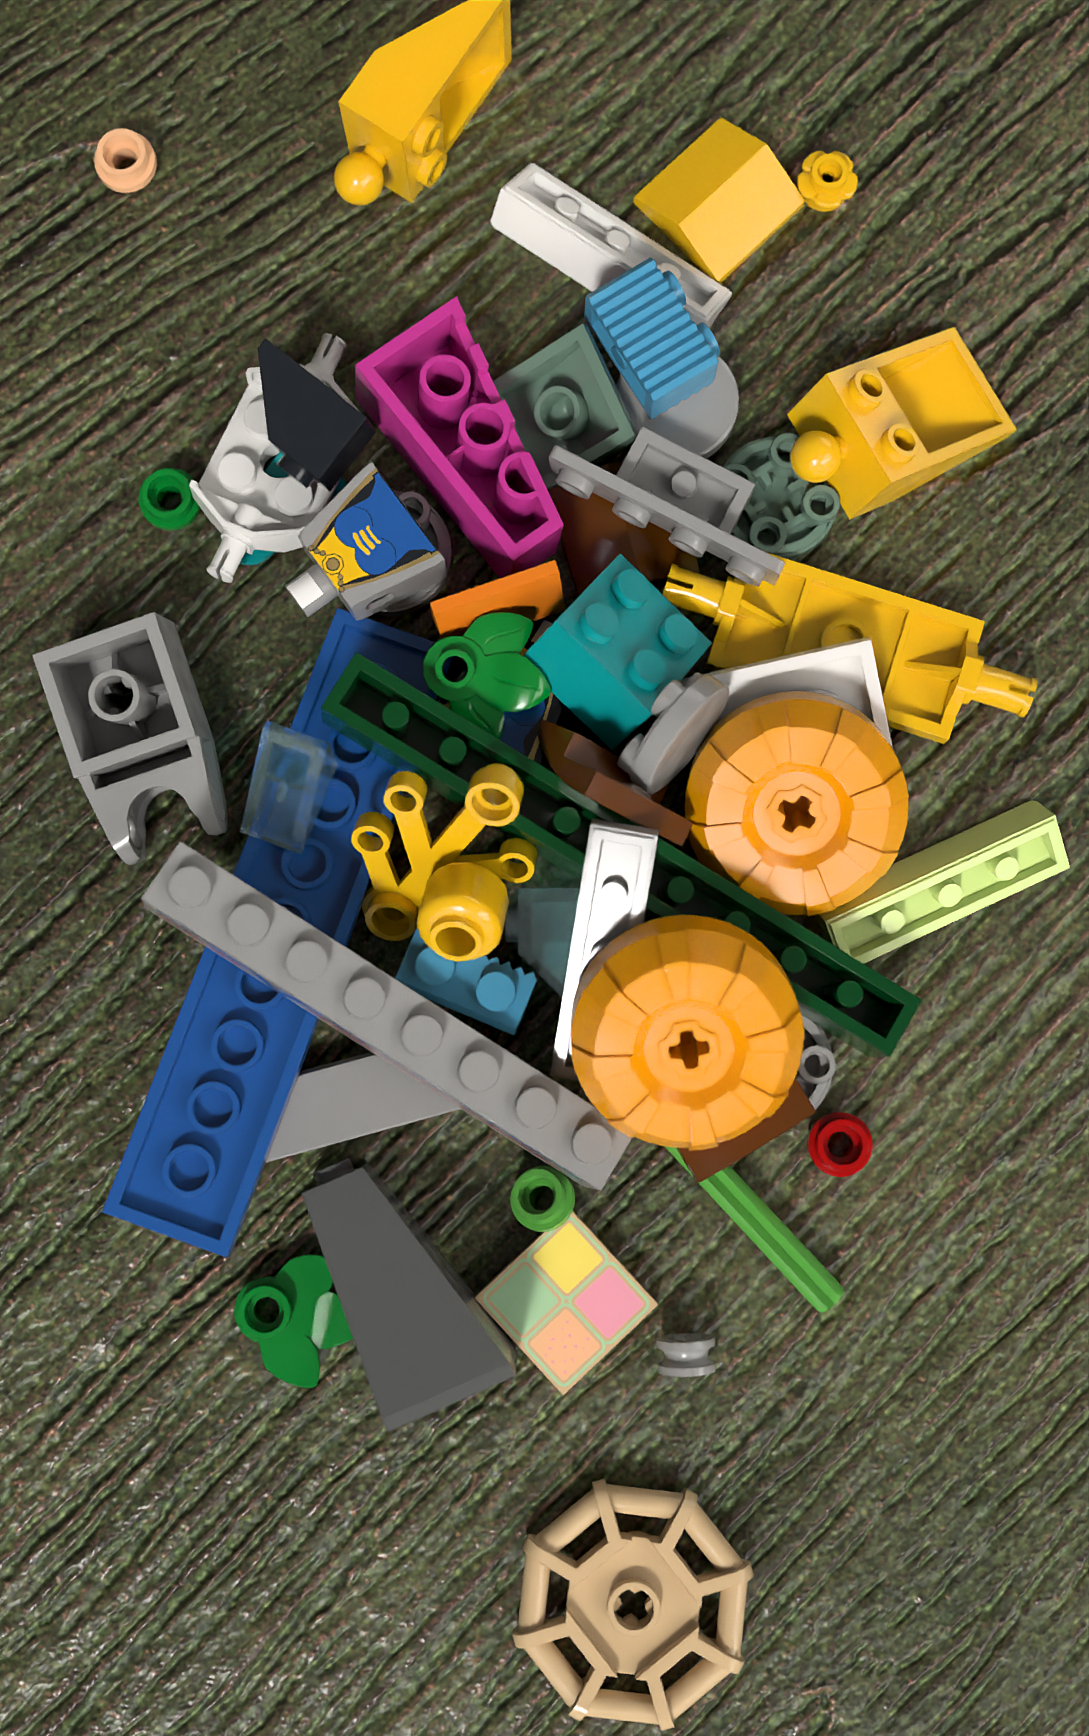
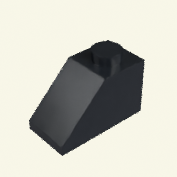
M265 338L257 349L268 440L283 455L277 465L306 489L315 480L330 492L375 435L376 431L367 417Z

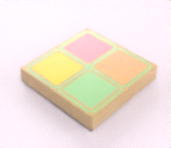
M574 1211L559 1228L548 1232H541L475 1295V1299L562 1395L568 1392L658 1306L657 1301Z

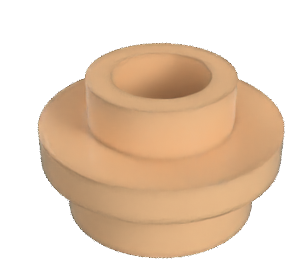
M121 128L109 131L100 139L94 155V165L101 181L108 188L121 193H131L144 188L153 179L157 168V159L150 142L144 136L129 129ZM129 158L136 160L131 167L118 169V165L123 160Z

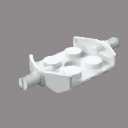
M325 333L311 362L305 366L300 365L358 410L334 382L332 376L343 353L347 349V345L341 338L336 336L333 341L332 334ZM260 367L247 369L248 386L199 484L194 480H191L189 484L197 504L210 522L222 533V542L210 566L207 567V572L217 579H220L221 576L222 580L227 583L233 581V576L245 552L252 555L254 549L288 552L302 548L303 546L298 538L301 530L329 503L339 483L338 481L329 492L317 481L313 480L306 489L290 475L284 478H274L263 471L267 460L277 455L279 451L268 440Z

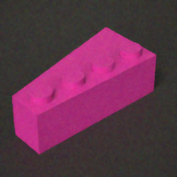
M456 296L355 364L356 400L497 576L503 578L536 567L555 554L564 524L530 452H526L514 427L515 419L505 399L501 400L488 372L489 364L479 343L475 344L465 323L466 315Z

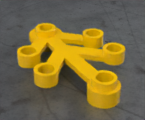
M490 764L478 770L471 778L465 798V806L434 842H432L422 810L427 795V784L424 779L416 773L409 771H400L390 777L383 801L386 808L395 815L411 869L399 880L388 851L394 834V825L387 816L378 812L363 813L358 817L351 835L352 845L358 852L362 853L373 885L368 889L362 905L366 925L372 933L390 941H400L410 937L418 929L416 921L427 880L438 868L447 864L458 862L478 864L497 874L500 879L511 883H523L533 877L538 852L533 844L524 839L513 838L506 840L500 846L499 853L460 855L485 825L503 826L509 824L517 817L523 797V785L517 774L510 767L503 764ZM397 791H406L412 794L414 797H404L400 795ZM366 831L377 833L380 837L370 836ZM510 858H517V859L522 860V861L525 862V863H521V864H519V863H514V862L510 861L509 859H510Z

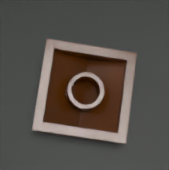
M623 462L606 464L600 468L617 475ZM561 486L548 490L564 524L560 540L577 597L586 590L619 554L643 574L655 588L665 586L672 564L700 574L696 557L673 545L668 540L671 533L651 522H648L646 528H640L623 520L613 513L614 503L594 493L591 494L589 499H584L568 492Z

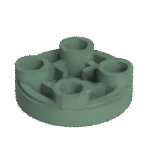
M784 433L777 437L762 438L744 445L731 455L723 468L755 484L754 491L731 535L764 552L793 561L813 551L824 540L840 508V498L826 480L812 483L797 476L791 466L790 453L793 444L800 436L794 433Z

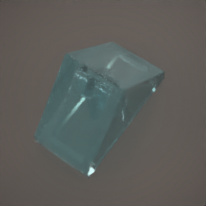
M267 720L261 732L240 832L301 854L306 846L338 765L331 744Z

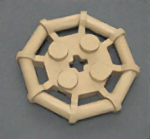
M604 1478L592 1482V1490L537 1535H527L521 1546L526 1555L518 1626L513 1629L512 1636L516 1648H524L568 1705L567 1714L578 1721H581L584 1716L656 1724L660 1725L661 1731L674 1728L673 1720L730 1673L739 1674L745 1662L744 1657L741 1655L747 1584L754 1574L750 1561L739 1557L697 1503L698 1494L687 1488L678 1493L610 1485L606 1483ZM615 1513L665 1518L668 1521L660 1536L649 1535L639 1530L628 1533L620 1532ZM601 1517L606 1533L605 1538L577 1561L560 1552L563 1547ZM684 1529L715 1569L696 1575L675 1549V1545ZM550 1570L569 1580L566 1610L564 1615L546 1619ZM626 1590H630L633 1593L644 1591L649 1596L644 1602L648 1613L646 1617L638 1620L631 1613L621 1618L616 1613V1610L622 1604L619 1596ZM720 1591L716 1639L709 1638L699 1632V1608H701L702 1596ZM568 1636L572 1639L591 1664L586 1676L582 1679L579 1677L553 1643L554 1640ZM691 1651L704 1657L670 1687L664 1690L661 1676ZM617 1673L635 1675V1680L647 1681L650 1694L600 1689L606 1676L618 1677Z

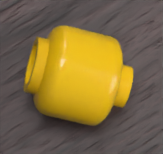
M458 862L438 868L427 880L416 921L420 937L430 949L448 960L467 961L488 955L499 944L509 904L506 885L497 874L478 864Z

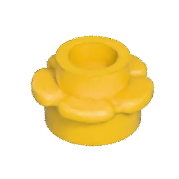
M824 151L813 152L803 161V172L797 178L798 189L805 203L812 209L822 212L832 211L840 207L845 200L850 199L854 195L858 185V177L852 172V161L848 156L839 151H832L828 154H825ZM829 174L833 177V181L830 183L825 182L822 176Z

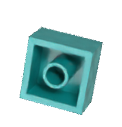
M619 554L523 656L527 657L542 672L551 687V692L613 750L653 714L651 712L652 706L664 688L673 680L680 682L712 642L665 598L643 574Z

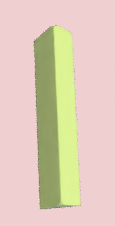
M1034 800L1028 801L892 864L885 875L880 877L861 895L836 907L833 911L815 915L816 920L827 942L864 964L1070 868L1056 815L1039 802Z

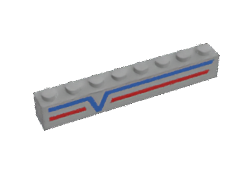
M179 842L141 898L147 910L584 1187L601 1191L632 1139L609 1124L596 1107L182 842Z

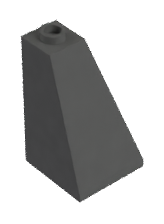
M347 1158L313 1173L317 1185L304 1191L302 1196L387 1432L515 1377L517 1351L511 1338L475 1299L473 1291L370 1163L353 1169L350 1159Z

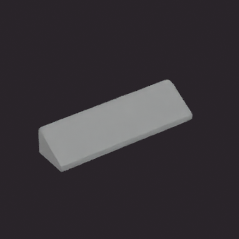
M372 1052L302 1070L297 1078L266 1162L445 1114L460 1108Z

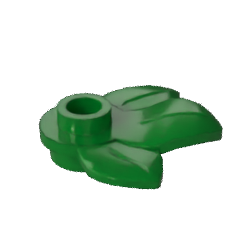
M502 612L480 616L471 624L463 636H449L434 643L427 651L423 661V675L430 690L438 697L448 700L450 709L499 740L504 728V712L530 709L541 703L551 694V687L542 672L527 657L520 655L533 627L532 620L520 614ZM459 656L465 660L468 672L463 680L451 681L444 675L443 664L447 658Z
M315 1254L297 1256L290 1259L275 1277L263 1276L252 1280L240 1291L234 1306L237 1326L246 1337L259 1343L263 1364L266 1369L276 1378L301 1388H314L318 1384L320 1375L319 1349H329L353 1339L338 1294L330 1290L333 1280L324 1256ZM270 1297L276 1300L280 1308L276 1319L266 1320L259 1315L257 1311L259 1299Z

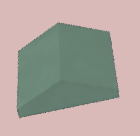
M585 324L579 325L493 381L501 400L505 399L515 419L514 427L525 451L530 452L547 490L559 486L555 482L558 475L551 470L549 455L555 445L601 467L617 457L635 441L638 435L591 331Z

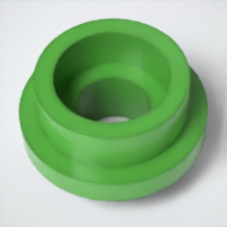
M536 1166L522 1173L513 1185L510 1196L511 1208L516 1219L525 1227L537 1232L555 1230L563 1225L572 1214L575 1205L573 1185L566 1175L553 1167ZM551 1189L554 1194L552 1205L546 1210L538 1211L535 1206L536 1196L542 1190Z

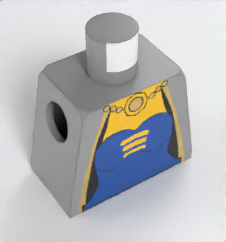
M371 462L301 530L298 538L314 565L285 585V587L307 617L338 596L357 621L365 619L442 581L448 576L444 557Z

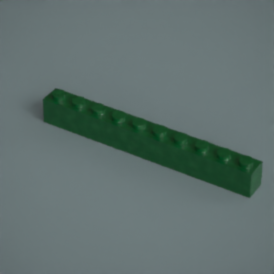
M357 652L321 706L324 724L399 770L416 773L424 779L427 787L461 808L465 806V798L471 778L478 770L490 764H503L510 767L517 774L523 785V797L519 813L509 824L492 827L512 839L520 838L530 842L535 846L538 855L581 881L592 819L640 827L621 814L572 789L556 774ZM658 838L644 920L648 922L667 916L694 915L714 918L741 928L760 941L780 963L789 979L802 1016L868 1057H891L922 999Z

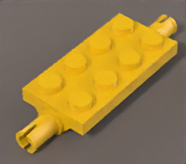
M773 554L770 555L785 563L775 585L762 580L760 586H753L736 577L732 578L729 576L727 581L724 582L679 568L675 564L671 566L662 595L676 607L714 618L712 625L718 626L705 669L719 671L870 637L888 727L944 744L950 739L961 705H968L971 700L1015 713L1016 716L1022 718L1026 716L1031 707L1034 697H1030L1028 694L1029 692H1036L1037 678H1028L984 664V657L978 655V643L985 623L983 620Z

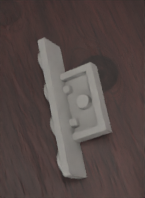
M644 427L640 429L617 475L555 445L549 455L550 467L558 475L555 482L568 492L584 499H589L591 494L594 493L614 503L613 513L623 520L640 528H646L648 522H651L671 533L668 540L673 545L697 557H702L705 551L727 561L726 571L745 583L760 586L762 580L772 585H775L785 565L783 561L731 535L754 491V483Z

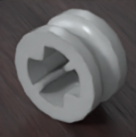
M678 1333L656 1338L657 1349L664 1352L663 1361L657 1363L659 1374L672 1377H691L716 1372V1362L708 1356L709 1349L715 1346V1337L713 1335Z

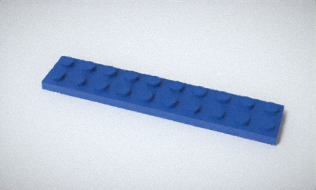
M337 608L233 876L347 948L365 895L371 884L362 853L358 852L352 845L351 835L358 817L366 812L381 813L394 823L395 815L386 808L383 797L390 777L401 770L324 724L321 706L356 652L435 701H438L440 697L430 690L423 675L425 655L436 642L368 618L356 621L350 612ZM456 656L447 658L443 664V672L447 678ZM397 791L400 795L404 796L405 791ZM366 831L370 836L380 837L377 833ZM205 946L102 1213L226 1258L231 1256L320 1019Z

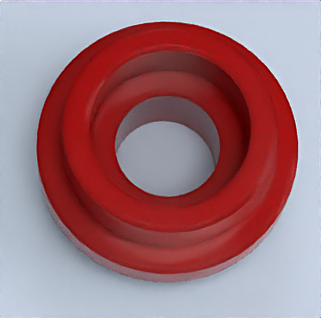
M845 1112L825 1114L812 1125L807 1138L809 1156L814 1165L828 1175L835 1177L854 1175L865 1167L872 1154L873 1142L871 1133L865 1123L852 1114ZM835 1132H843L849 1139V1148L841 1156L832 1155L828 1149V1140Z

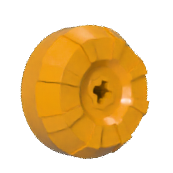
M804 691L779 692L756 698L736 708L719 721L697 751L689 771L685 796V819L693 822L688 838L692 849L702 865L782 914H807V916L835 910L836 907L861 895L880 877L885 875L898 855V850L905 834L909 795L903 770L891 744L877 725L855 707L828 695Z
M678 915L658 918L639 924L613 939L597 954L584 972L578 984L571 1010V1053L575 1073L587 1097L596 1109L607 1119L609 1124L630 1138L636 1137L661 1146L689 1148V1151L719 1146L718 1143L735 1138L759 1124L766 1117H771L789 1094L788 1090L795 1079L803 1051L804 1025L801 1010L789 979L780 963L760 941L749 933L732 924L709 917Z

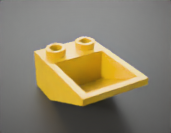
M467 0L376 49L338 101L350 154L344 156L337 164L334 172V184L338 194L346 202L358 206L370 204L380 195L384 185L413 203L424 186L431 188L438 181L447 162V152L512 61L510 0Z
M955 327L826 373L787 414L800 436L793 444L790 453V462L794 472L798 477L807 482L818 483L826 480L829 486L838 493L840 504L849 520L898 499L1017 431Z

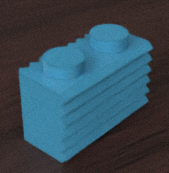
M651 257L586 295L584 318L648 417L655 419L660 413L666 412L672 406H677L682 400L688 399L692 394L698 393L702 388L708 387L714 381L720 349L709 327L703 322L696 325L691 320L689 313L684 310L683 306L686 305V297L678 279L669 270L662 273Z
M418 929L414 932L395 977L397 981L428 1000L514 1036L537 984L533 972L524 975L521 967L512 970L509 962L500 965L497 957L489 960L487 955L467 961L445 959L428 947L420 937Z

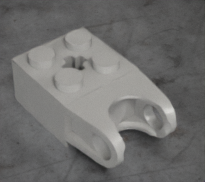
M153 612L32 655L73 777L79 780L108 840L126 864L133 865L146 859L145 813L150 802L158 794L172 789L178 792L186 800L190 810L197 816L208 835L217 836L227 831L228 813L214 739L174 622ZM125 687L133 690V700L126 711L119 709L117 703L118 699L126 697L122 690Z

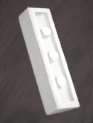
M534 163L527 165L500 190L491 218L492 226L592 292L651 257L662 273L669 270L678 279L686 297V305L683 306L684 310L689 313L691 320L696 325L703 322L710 328L732 295L729 289Z

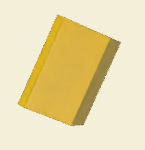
M720 117L634 196L633 203L705 275L720 284L804 206L805 200L765 142Z

